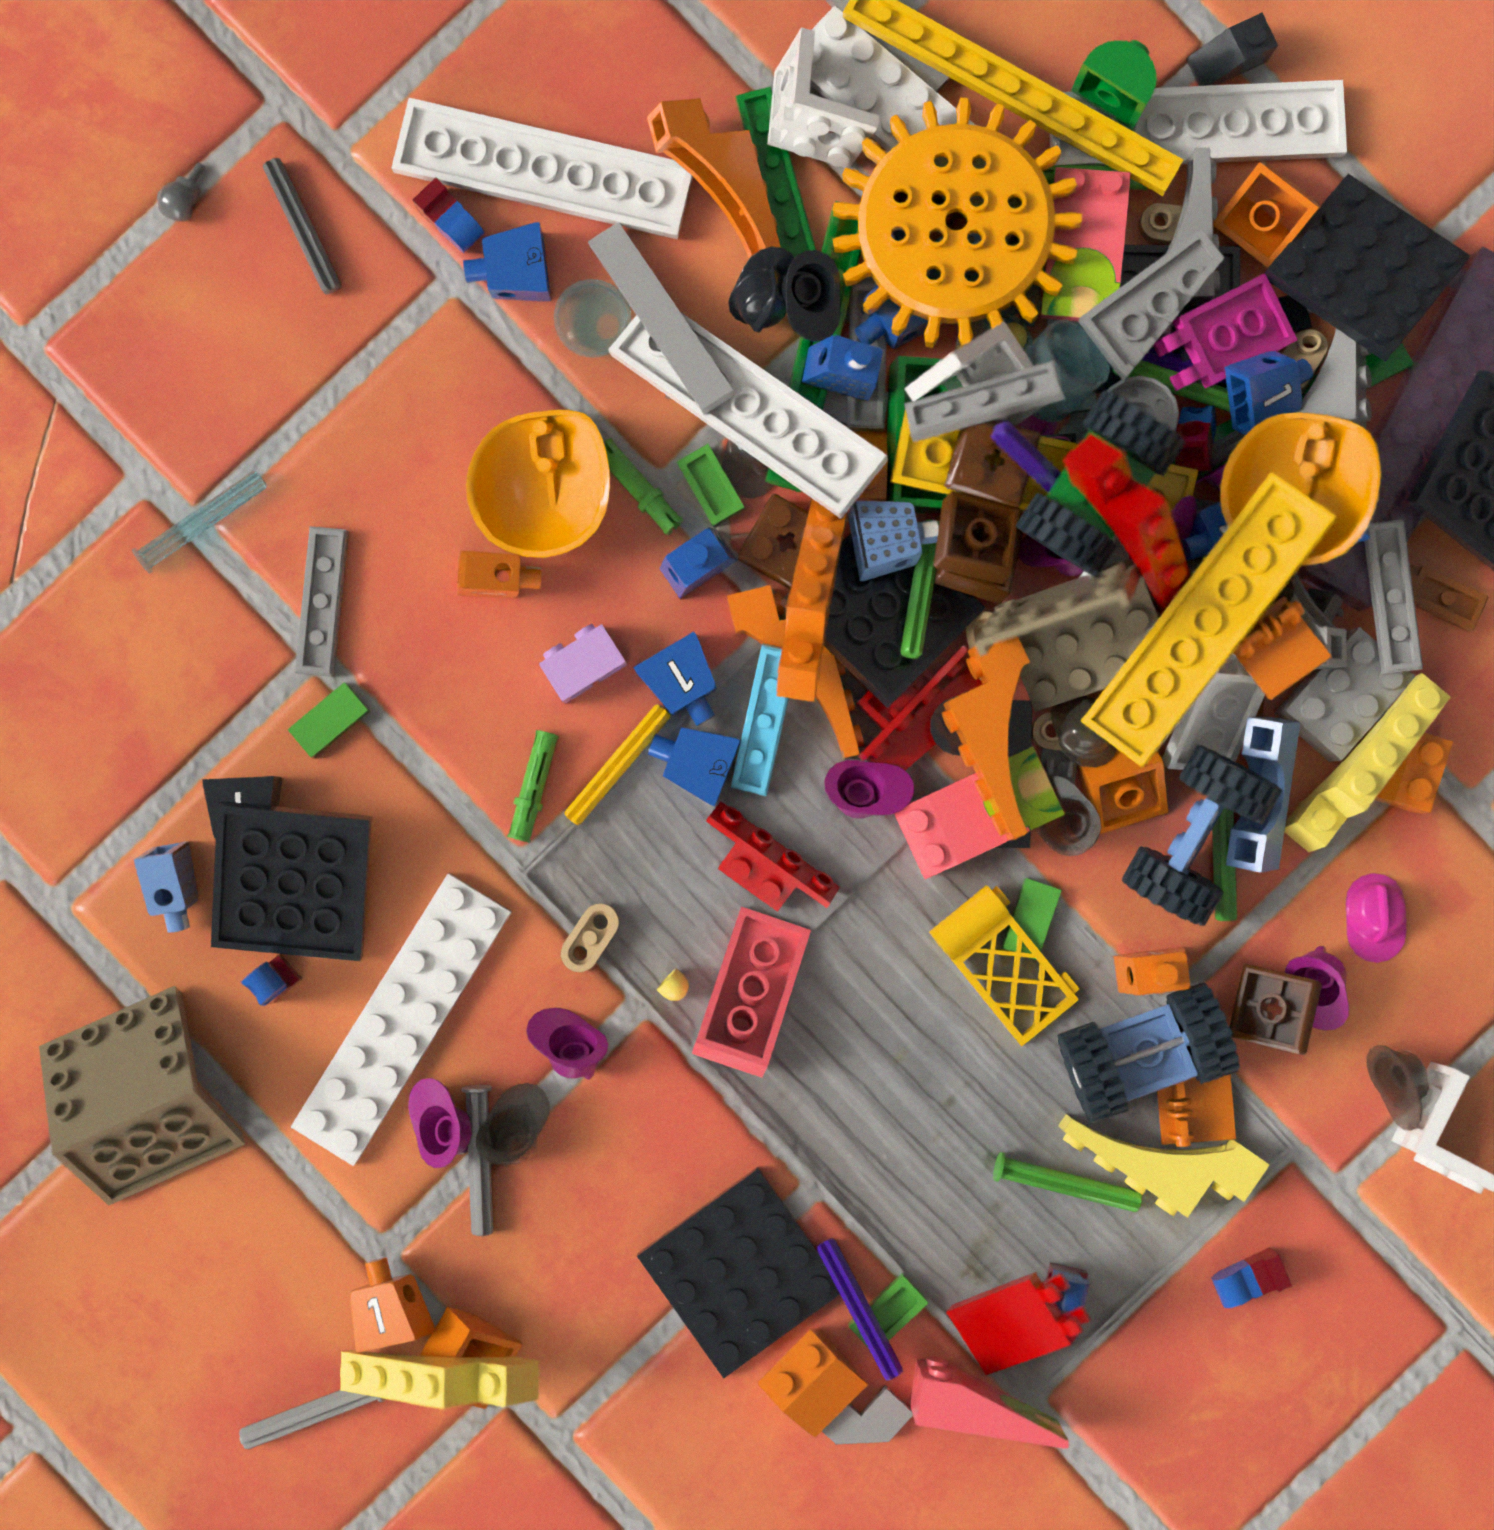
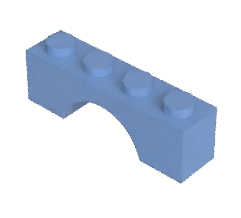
M1266 716L1247 717L1242 755L1248 763L1249 770L1266 778L1283 791L1264 824L1241 816L1231 828L1226 861L1227 866L1260 873L1279 869L1300 722Z

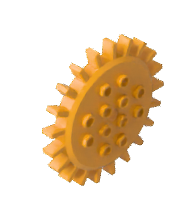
M960 98L956 108L957 123L941 126L938 124L937 110L932 101L924 102L922 119L926 129L913 135L908 132L905 122L897 114L890 118L891 133L898 141V145L887 153L877 142L868 137L862 142V150L866 157L877 164L871 176H866L855 169L846 167L842 173L843 182L850 187L863 191L860 204L848 202L833 203V216L842 220H857L859 231L856 234L841 235L834 238V252L846 253L852 250H861L864 259L863 263L849 268L843 274L846 286L858 284L863 279L872 277L879 288L867 297L863 304V310L870 315L879 310L888 299L898 305L901 309L892 322V334L899 336L907 328L912 315L928 320V325L924 332L926 347L933 348L939 339L941 323L958 324V340L961 347H963L973 339L971 322L987 318L992 329L1004 322L1000 312L1012 305L1018 309L1024 319L1030 323L1034 322L1038 317V311L1025 294L1034 284L1042 288L1046 293L1057 297L1061 292L1063 284L1056 277L1043 271L1047 259H1054L1062 263L1074 264L1078 250L1070 246L1052 242L1054 230H1073L1080 228L1082 223L1081 213H1055L1053 200L1067 197L1075 192L1077 187L1075 178L1062 179L1056 183L1048 184L1043 174L1045 170L1057 163L1060 159L1061 150L1058 146L1047 149L1038 158L1033 159L1024 148L1032 141L1036 124L1031 120L1020 128L1013 140L999 133L998 131L1004 122V106L998 103L990 113L986 128L969 125L971 107L968 98ZM938 157H945L948 160V164L945 167H938L934 161ZM977 158L985 160L986 166L982 169H977L972 165V162ZM899 192L907 194L908 199L904 203H898L894 200V196ZM936 194H942L945 196L946 201L941 205H936L932 202V197ZM973 196H980L983 198L984 203L981 206L975 207L969 200ZM1013 197L1019 198L1022 205L1019 208H1011L1008 205V200ZM953 212H960L967 218V224L961 230H951L946 225V217ZM895 230H902L906 236L903 240L896 241L892 238L891 234ZM934 231L942 233L944 238L936 243L930 240L929 235ZM977 233L982 240L978 244H971L967 240L968 235ZM1009 235H1015L1019 238L1020 242L1016 246H1009L1005 238ZM930 269H937L940 271L941 276L937 280H931L926 274ZM971 270L977 272L979 275L978 280L975 282L967 281L964 276L966 272Z

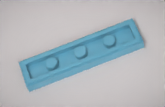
M765 643L762 644L731 783V788L767 796L789 702V698L776 696L778 665L782 647Z

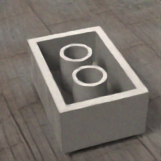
M1361 627L1346 632L1347 667L1312 670L1274 712L1280 719L1300 722L1299 736L1328 762L1343 760L1415 677L1410 671L1381 674L1378 644Z

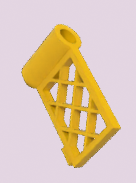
M985 885L930 930L929 934L1019 1045L1023 1046L1079 1000L1074 994L1079 990V987L1065 971L1060 975L1056 972L1010 915L1006 908L1010 901L997 886L991 890ZM1008 925L1018 936L1016 952L995 949L997 934ZM988 941H990L989 948H981ZM1022 942L1031 953L1021 952ZM975 952L989 954L986 974L971 973L963 962ZM995 954L1014 956L1012 977L992 975ZM1021 957L1037 959L1039 962L1038 979L1018 977ZM1045 971L1053 981L1044 980ZM977 979L986 980L985 989ZM992 980L1012 982L1009 1003L997 1002L990 996ZM1018 983L1037 984L1035 1005L1016 1003ZM1044 985L1057 986L1066 996L1055 1007L1041 1006ZM1000 1007L1009 1008L1008 1017L1004 1014ZM1015 1009L1034 1010L1033 1025L1021 1034L1013 1025ZM1041 1011L1048 1012L1040 1018Z

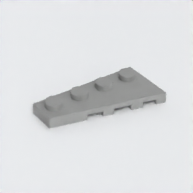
M1202 228L1079 318L1078 322L1122 381H1124L1224 259Z

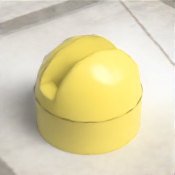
M675 968L659 985L657 991L671 1001H678L686 996L689 983L685 975Z

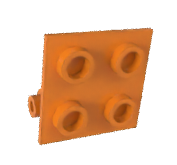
M1285 596L1267 608L1233 652L1269 700L1332 657L1301 618V615L1305 612L1302 605L1296 600L1292 603L1288 602Z
M1231 1074L1204 1084H1200L1196 1078H1192L1157 1091L1162 1145L1176 1144L1177 1147H1188L1193 1142L1236 1139Z

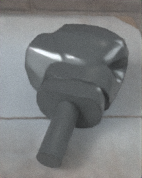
M197 162L188 178L178 176L175 182H170L160 189L157 194L158 208L165 217L179 222L188 221L192 217V207L197 202L198 196L201 193V189L196 185V182L205 169L203 164Z

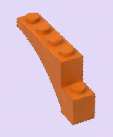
M701 98L661 101L647 117L656 153L663 152L690 173L712 196L738 234L749 258L760 249L771 246L781 247L777 235L776 218L771 213L767 198V185L761 176L758 165V151L752 142L750 131L710 134V121L707 113L704 112Z
M814 499L811 500L787 603L785 639L778 665L776 695L811 702L815 700L820 676L835 577L848 516L847 511L842 518H839Z
M767 585L727 595L736 635L745 634L761 645L765 643L783 648L786 619L779 621L778 615L784 614V608L780 604L782 600L779 592L773 594L771 586ZM824 647L815 698L824 710L833 728L843 759H847L860 754L858 747L864 746V741L859 724L852 726L849 711L855 710L850 689L843 690L840 679L841 675L846 674L845 667Z
M1018 636L994 643L989 652L982 656L979 655L976 646L968 650L970 658L966 659L968 668L976 680L981 678L983 685L943 704L946 711L942 712V717L948 730L951 733L956 731L963 744L958 747V750L967 767L973 766L979 778L974 783L980 797L984 802L989 800L995 814L991 815V819L995 829L1000 836L1005 834L1008 840H1014L1028 833L1017 807L1008 761V726L1011 704L1023 666L1030 663Z

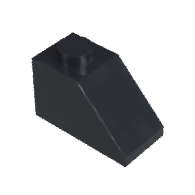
M1262 12L1229 27L1187 57L1186 61L1198 86L1219 85L1268 62L1278 44Z

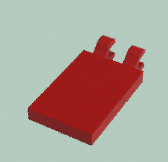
M1033 1272L952 1304L946 1311L985 1375L1070 1346L1077 1338L1076 1335L1083 1331L1081 1325L1091 1321L1083 1306L1062 1314L1055 1302L1062 1298L1060 1292L1070 1288L1062 1273L1041 1281L1037 1273Z

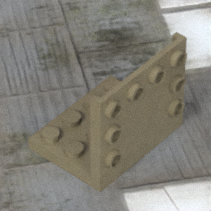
M1133 559L1106 566L1101 570L1097 578L1088 574L1018 600L1013 599L997 605L974 643L979 655L982 656L989 652L994 643L1018 636L1030 663L1023 666L1020 676L1036 712L1105 689L1161 616L1143 576Z
M176 986L39 1046L52 1155L108 1205L245 1145L243 1132L198 1085L183 997Z

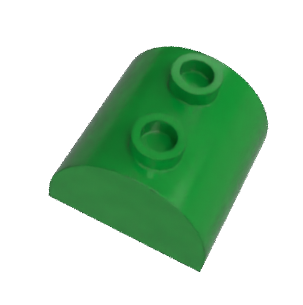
M1114 40L1097 46L1082 63L1071 92L1130 130H1133L1156 87V69L1149 56V49L1137 40H1131L1130 42Z

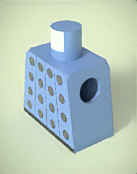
M855 501L850 507L848 520L860 581H866L912 567L918 563L922 554L921 544L937 543L939 530L937 521L917 522L914 506L909 502Z
M189 841L152 847L134 859L148 914L150 916L164 914L168 933L186 930L190 928L186 909L198 901Z

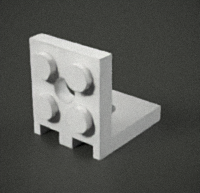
M801 27L775 70L767 144L794 152L800 156L818 159L836 167L850 168L862 151V142L866 137L871 138L878 129L879 115L809 94L815 31Z
M1002 322L950 354L905 388V390L914 402L954 376H957L964 387L1034 366L1006 323ZM1043 406L994 420L1007 421L1016 426Z
M1431 1061L1391 1141L1415 1152L1414 1161L1479 1194H1482L1484 1188L1494 1192L1493 1174L1436 1145L1470 1076L1456 1069Z

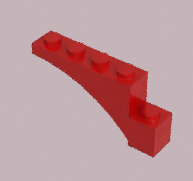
M1091 433L1063 459L1072 484L1085 495L1127 550L1143 576L1159 613L1163 614L1191 578L1167 500L1132 478L1125 454Z

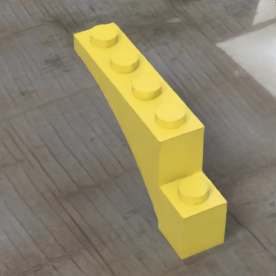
M1423 673L1416 675L1390 709L1356 748L1305 800L1299 803L1287 819L1284 832L1308 852L1326 847L1347 818L1365 812L1451 696Z
M1067 1114L1058 1125L1066 1133L1063 1137L1064 1141L1082 1152L1084 1147L1097 1154L1093 1161L1110 1173H1113L1117 1168L1126 1174L1127 1178L1124 1182L1143 1195L1146 1190H1149L1159 1197L1155 1204L1173 1217L1179 1211L1188 1218L1213 1181L1215 1182L1211 1188L1229 1201L1235 1195L1245 1202L1269 1167L1267 1162L1233 1139L1228 1140L1226 1144L1213 1147L1161 1149L1136 1145L1112 1138L1087 1127Z
M356 1350L342 1351L340 1377L342 1391L441 1409L475 1402L506 1407L539 1400V1360L514 1356L475 1358L409 1356L366 1351L356 1353Z

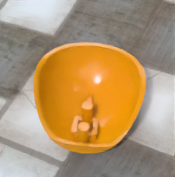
M545 410L507 419L495 426L482 439L468 467L466 480L467 501L476 525L490 542L508 553L523 557L546 558L566 553L581 546L597 531L606 513L609 501L610 473L606 449L597 426L583 412Z
M1296 412L1267 418L1253 427L1241 439L1229 457L1221 481V508L1228 528L1272 472L1336 516V521L1302 565L1326 562L1346 552L1360 538L1373 514L1380 481L1377 447L1371 434L1364 427L1340 417Z

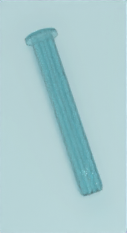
M250 472L139 550L133 548L134 556L149 574L152 573L153 566L265 490L267 487L265 481L258 472Z

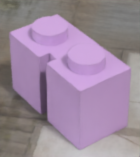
M593 624L584 627L574 635L577 639L566 647L560 643L543 654L545 660L540 662L539 665L565 704L592 688V683L597 680L601 682L627 666V663L602 624L596 628Z

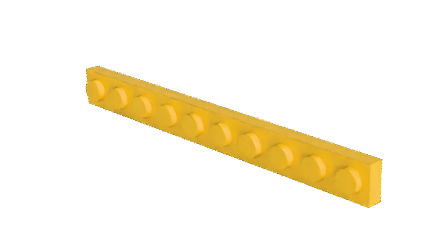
M849 0L843 11V18L994 103L1003 105L1005 109L1021 118L1033 121L1039 128L1116 171L1131 172V179L1161 196L1165 194L1184 159L898 0Z

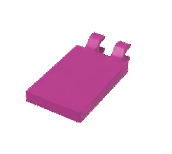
M1264 273L1174 319L1172 323L1176 332L1155 342L1153 346L1158 356L1161 357L1184 345L1193 366L1169 377L1175 391L1199 379L1204 388L1212 386L1226 378V366L1269 351H1278L1298 339Z

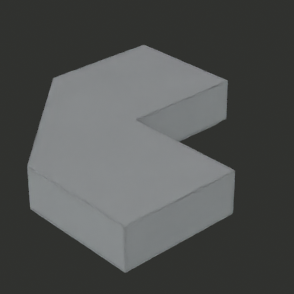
M885 1385L861 1413L853 1405L849 1404L822 1432L835 1444L889 1442L913 1416L911 1408Z

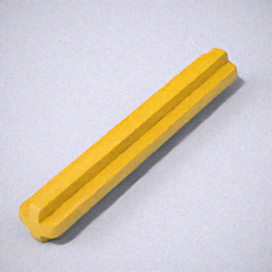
M654 705L566 809L564 814L571 822L580 825L652 741L655 734L668 722L671 715L661 705Z

